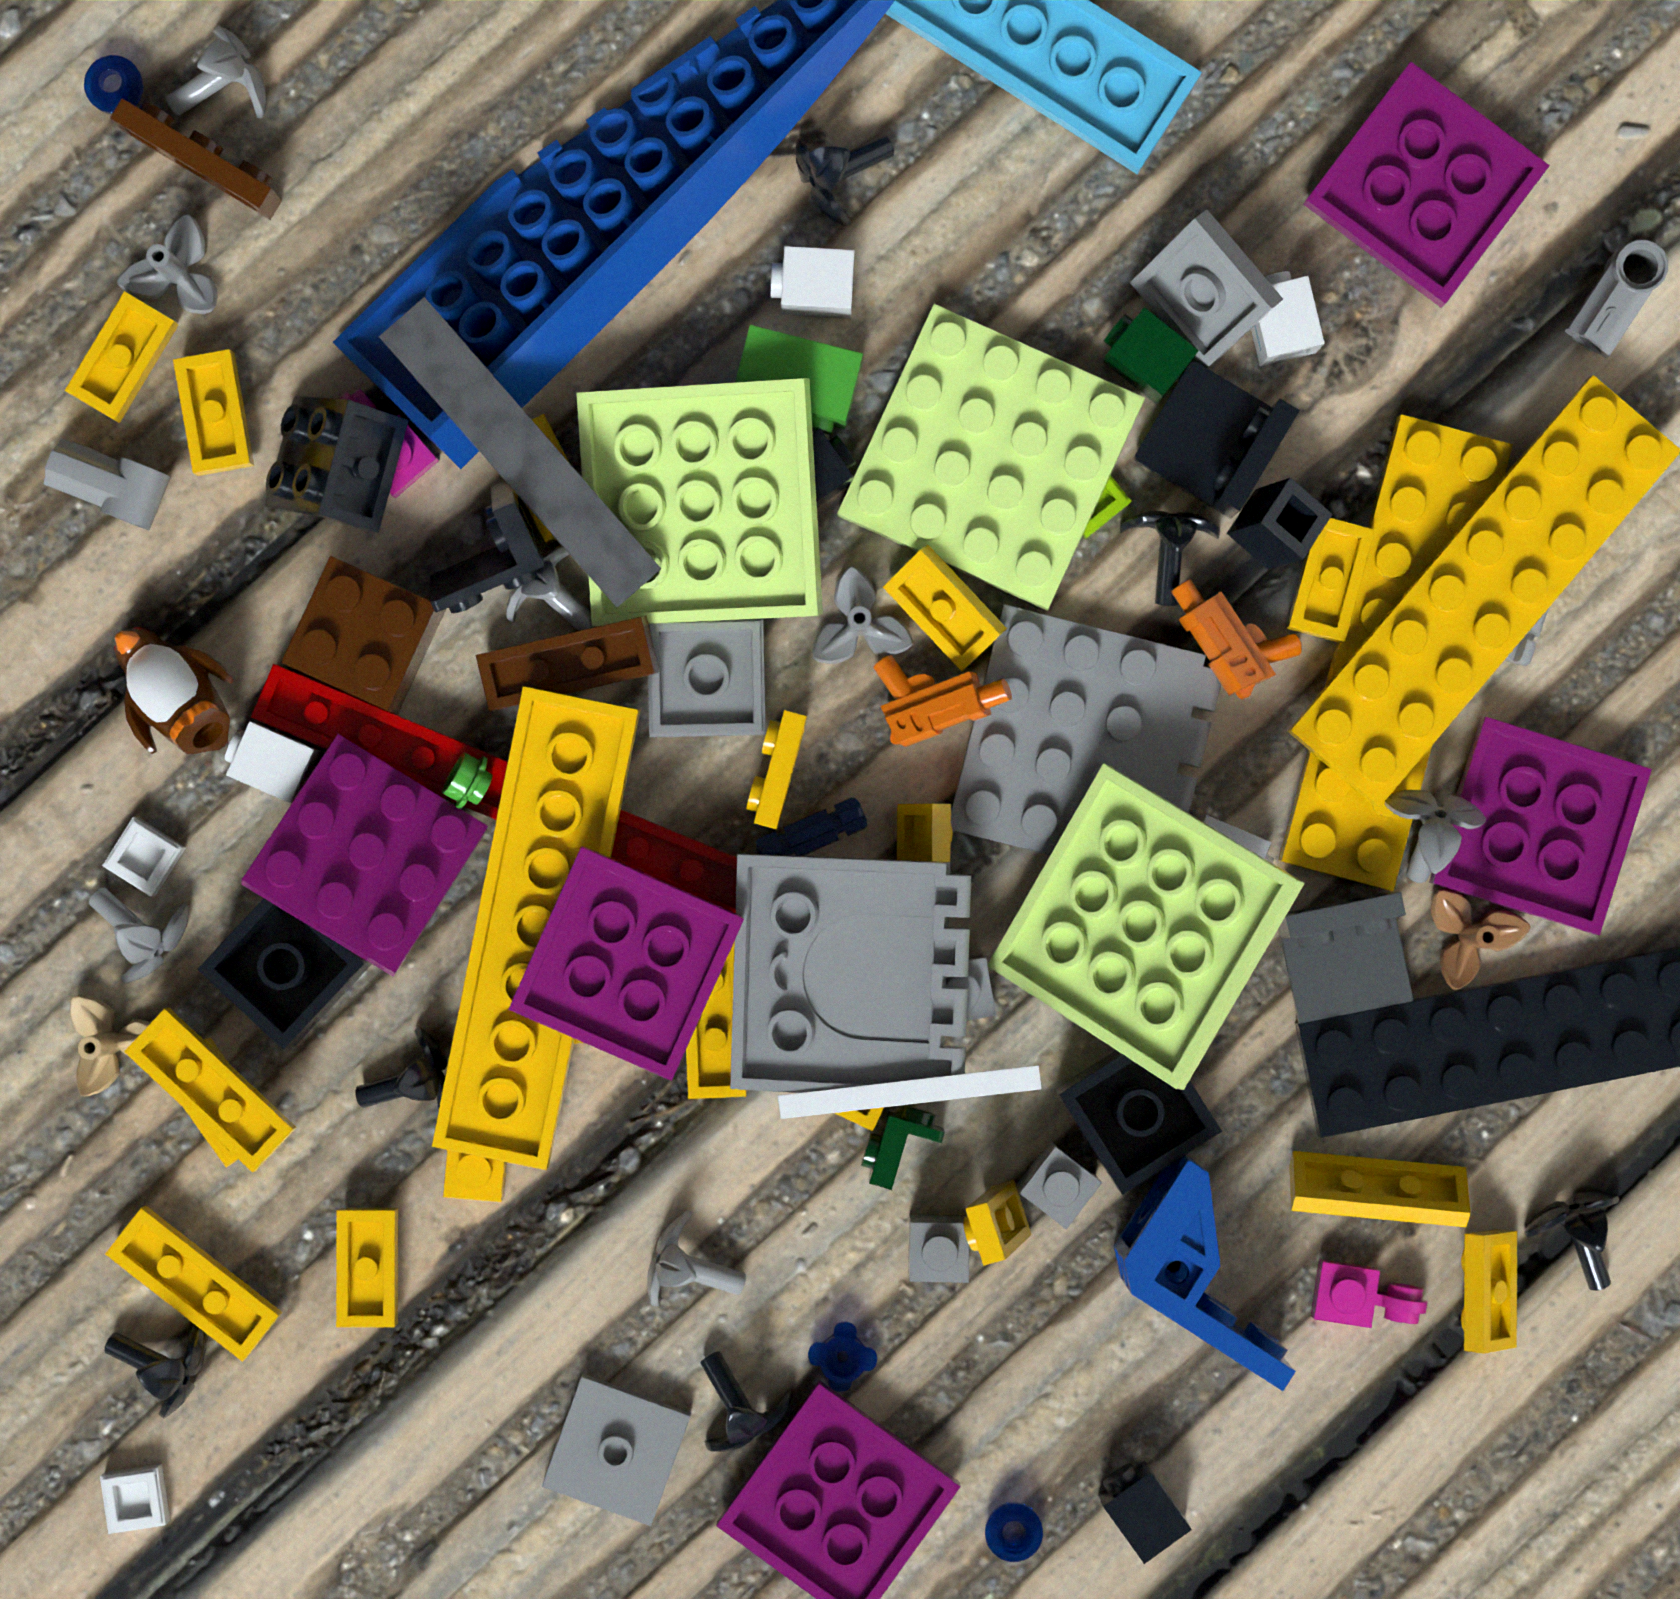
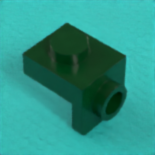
M903 1105L901 1114L888 1111L881 1135L870 1133L861 1166L871 1169L868 1177L869 1184L892 1190L908 1134L942 1143L945 1130L941 1126L934 1125L935 1114Z

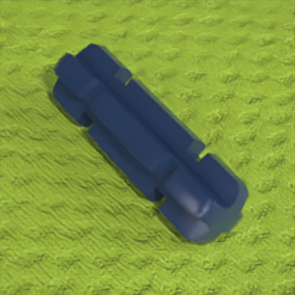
M850 797L835 804L836 810L831 813H827L825 808L783 827L785 833L777 835L776 831H773L758 838L755 841L758 854H795L796 856H805L839 841L838 834L846 832L847 836L864 830L868 826L867 818L859 801L856 798Z

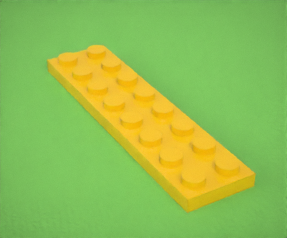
M1594 375L1588 377L1287 732L1375 807H1380L1680 454V448Z
M1402 414L1397 417L1367 527L1374 529L1375 533L1346 641L1344 643H1336L1325 686L1505 476L1513 444ZM1432 746L1391 794L1403 790H1421ZM1308 750L1278 861L1383 890L1394 891L1413 819H1406L1394 814L1385 806V803L1380 807H1375Z
M523 686L432 1147L542 1170L549 1168L575 1039L508 1009L581 846L583 845L611 858L640 715L639 709Z

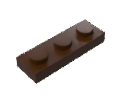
M122 98L112 113L110 119L123 132L265 218L271 220L282 200L269 187L273 181L272 177L245 160L237 168L220 158L224 149L195 130L187 138L172 129L171 125L174 122V118L155 105L144 100L140 108Z
M646 615L475 655L489 712L519 705L523 686L560 694H569L660 672Z

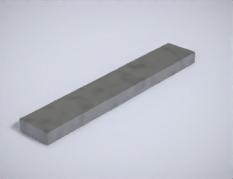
M425 297L379 336L617 608L661 570L660 566Z

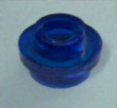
M108 55L99 58L91 64L84 78V90L87 98L98 110L107 114L114 112L122 98L136 106L143 94L144 83L140 71L130 60L122 56ZM114 74L121 76L122 82L118 90L114 92L104 91L103 84L108 76Z
M1008 1502L996 1507L988 1516L985 1524V1538L988 1547L998 1558L1008 1562H1020L1030 1558L1039 1549L1043 1539V1527L1039 1516L1031 1507L1019 1502ZM1012 1521L1019 1522L1024 1526L1023 1535L1016 1540H1009L1002 1533L1004 1526Z

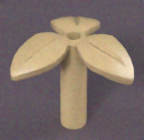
M77 995L73 996L70 1001V1017L77 1033L84 1037L78 1044V1053L81 1057L77 1066L76 1081L78 1092L81 1096L86 1097L104 1091L116 1080L120 1074L116 1053L120 1050L127 1055L124 1051L151 1022L133 1019L117 1033L113 1031L115 1022L114 1009L97 998Z

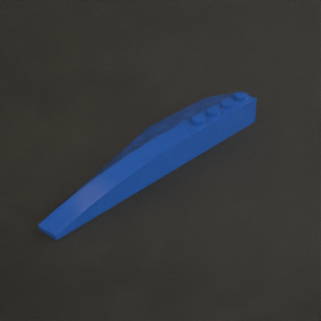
M777 0L760 12L756 6L752 7L735 19L739 25L737 28L716 42L709 36L632 88V98L618 108L607 110L604 107L586 119L590 127L568 142L561 145L556 139L537 152L541 160L517 175L512 169L497 179L333 343L451 461L462 469L479 450L379 336L425 297L516 403L523 408L687 245L748 180L828 87L895 0Z

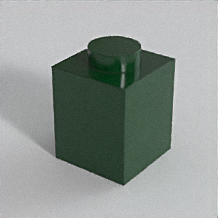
M1144 307L1134 320L1124 314L1106 336L1104 342L1111 349L1108 351L1103 362L1157 405L1199 350Z

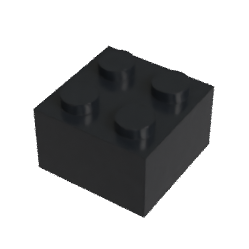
M263 898L197 970L276 1044L285 1050L296 1046L372 964Z
M1117 1050L1054 1089L1115 1187L1122 1195L1222 1132L1190 1080L1184 1090L1175 1089Z

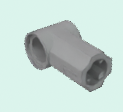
M1636 240L1614 252L1607 260L1604 272L1565 329V332L1587 350L1605 358L1609 357L1652 291L1664 281L1668 272V259L1664 250L1651 241ZM1627 256H1636L1646 264L1648 276L1644 284L1633 283L1625 276L1623 263Z
M61 438L58 445L52 449L46 463L43 484L100 506V511L150 530L171 477L132 460L121 457L120 461L101 454L99 451Z

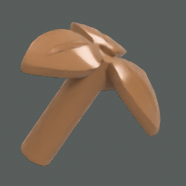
M1437 890L1432 899L1431 915L1437 929L1447 933L1458 934L1459 940L1447 945L1441 950L1440 967L1447 984L1455 990L1468 985L1477 975L1481 963L1476 948L1491 949L1496 952L1509 949L1520 942L1531 928L1525 919L1505 910H1490L1477 924H1472L1471 902L1461 893L1453 890Z

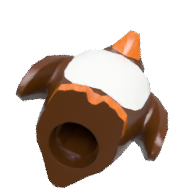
M134 627L117 633L115 635V655L118 663L125 671L127 683L124 698L126 720L134 736L151 754L157 752L151 726L186 754L216 751L225 747L228 743L230 717L209 678V673L224 682L232 684L234 678L226 668L205 652L187 646L171 645L161 640L155 632L143 627Z

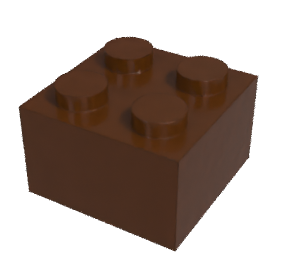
M330 556L281 663L384 710L398 714L446 609L435 613L429 600Z

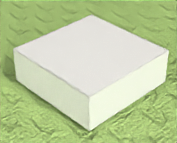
M133 817L102 866L149 896L154 897L161 889L186 847L142 819Z
M162 1464L104 1472L100 1476L108 1534L165 1526L170 1522Z

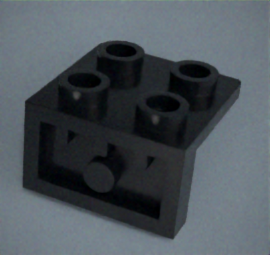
M1193 361L1186 368L1134 455V460L1136 463L1231 519L1240 512L1300 410L1281 398L1271 407L1208 368Z
M295 396L281 421V435L283 438L277 461L273 463L267 474L266 490L268 495L265 503L266 507L280 511L316 515L368 532L379 533L409 420L347 399Z
M506 481L491 486L492 505L485 508L489 517L486 522L496 547L430 576V603L435 613L449 608L451 613L465 611L483 600L481 593L502 584L505 590L520 587L537 576L535 570L544 567L539 535L522 499Z

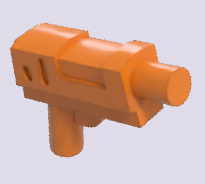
M1191 579L1171 591L1186 614L1178 620L1186 632L1190 630L1210 661L1209 667L1228 696L1236 693L1240 699L1249 697L1256 684L1276 675L1270 663L1299 656L1302 652L1301 642L1296 634L1267 640L1262 630L1255 624L1250 623L1244 626L1222 591L1205 601Z
M892 655L882 658L873 667L895 699L880 706L891 729L890 741L895 745L909 747L940 735L944 729L970 719L977 721L992 714L991 707L1012 700L1010 687L1004 678L982 686L977 673L969 671L934 684V678L927 674H918L908 678Z

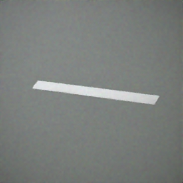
M1039 1065L778 1095L780 1118L786 1119L1040 1090L1042 1088Z

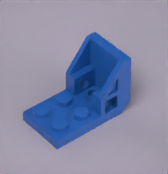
M1185 1155L1161 1170L1113 1245L1120 1278L1133 1296L1281 1391H1284L1296 1372L1284 1358L1288 1349L1278 1343L1280 1340L1251 1321L1245 1329L1236 1325L1235 1322L1238 1317L1230 1312V1308L1205 1292L1221 1266L1209 1172L1195 1160ZM1180 1261L1179 1267L1174 1272L1166 1269L1169 1263Z

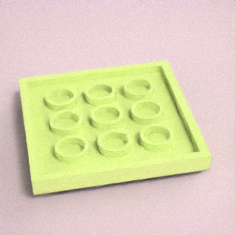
M934 304L838 510V517L916 552L928 544L949 567L1048 611L1145 398Z
M809 378L576 393L582 478L661 568L659 572L618 608L589 577L592 626H602L645 615L648 624L823 615Z
M1103 763L987 966L1175 1089L1184 1090L1305 883L1115 768Z

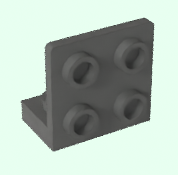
M1387 891L1287 913L1278 930L1298 1023L1301 1024L1414 1001L1396 917L1406 915L1401 892Z

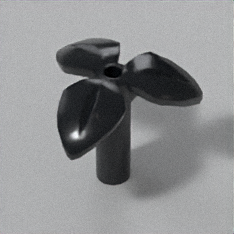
M882 135L852 150L845 147L825 146L809 153L805 137H800L796 140V164L801 182H810L812 185L810 194L817 207L833 221L843 226H848L851 224V221L834 200L833 189L839 181L893 157L894 148L890 139L886 135Z
M1148 511L1133 516L1120 525V533L1129 529L1150 527L1157 531L1160 536L1155 604L1176 606L1178 602L1171 591L1180 584L1182 550L1191 542L1196 530L1206 532L1218 539L1220 527L1212 521L1190 512H1177L1174 514L1167 511Z
M421 1027L414 1030L425 1059L421 1058L415 1061L401 1074L356 1087V1099L362 1108L401 1097L416 1101L435 1100L437 1097L439 1109L446 1077L443 1070L447 1067L448 1061L438 1042Z
M1603 1191L1574 1193L1572 1204L1568 1205L1563 1201H1556L1538 1212L1526 1226L1524 1234L1529 1238L1545 1232L1557 1224L1563 1225L1566 1232L1573 1239L1588 1288L1593 1291L1603 1290L1611 1284L1602 1255L1607 1242L1608 1221L1604 1210L1598 1208L1618 1203L1619 1195Z
M194 1324L186 1353L181 1358L170 1359L115 1332L108 1338L104 1351L106 1354L138 1369L136 1376L142 1386L152 1396L166 1400L158 1413L164 1419L176 1411L195 1388V1385L189 1379L202 1368L206 1339L204 1331Z
M720 1351L710 1354L700 1362L728 1412L726 1420L727 1436L720 1439L705 1440L706 1448L709 1451L725 1452L741 1448L753 1441L754 1437L771 1430L782 1420L793 1397L789 1389H787L783 1398L775 1406L761 1413L753 1410Z

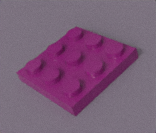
M1410 62L1303 205L1442 308L1550 165L1413 62Z
M1481 717L1456 796L1478 807L1485 815L1486 821L1481 827L1475 829H1466L1453 825L1462 836L1459 850L1443 870L1437 874H1431L1429 883L1600 936L1652 769L1493 718Z
M337 734L241 880V885L394 977L485 835L488 825L465 811L456 808L452 803Z
M582 845L508 1010L672 1081L741 928L744 917Z
M818 1380L719 1517L716 1526L816 1599H880L958 1492L961 1485L957 1479L822 1381Z

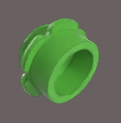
M464 752L453 766L444 784L442 794L457 801L455 804L456 808H462L467 801L477 805L485 795L493 778V774L485 770L487 758L482 756L476 759Z

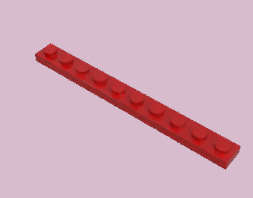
M273 664L251 718L325 749L330 747L337 734L430 791L454 803L457 801L442 794L444 784L453 766L464 752L476 759L484 756L487 758L485 770L493 774L492 781L477 805L467 801L463 807L497 820L508 761L285 667ZM623 809L620 810L611 855L612 859L736 913L737 857Z

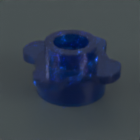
M842 1321L835 1325L834 1333L826 1340L811 1344L808 1350V1359L812 1365L821 1367L825 1376L829 1378L828 1383L833 1390L843 1392L851 1387L852 1381L857 1379L863 1371H871L875 1368L877 1353L872 1347H865L857 1337V1328L853 1323ZM841 1351L847 1352L849 1356L844 1362L839 1361L837 1358V1354Z

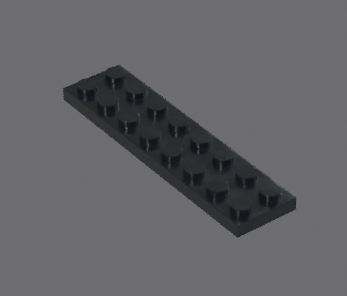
M1680 946L1417 998L1411 1002L1301 1024L1295 1023L1317 1136L1320 1138L1680 1067Z

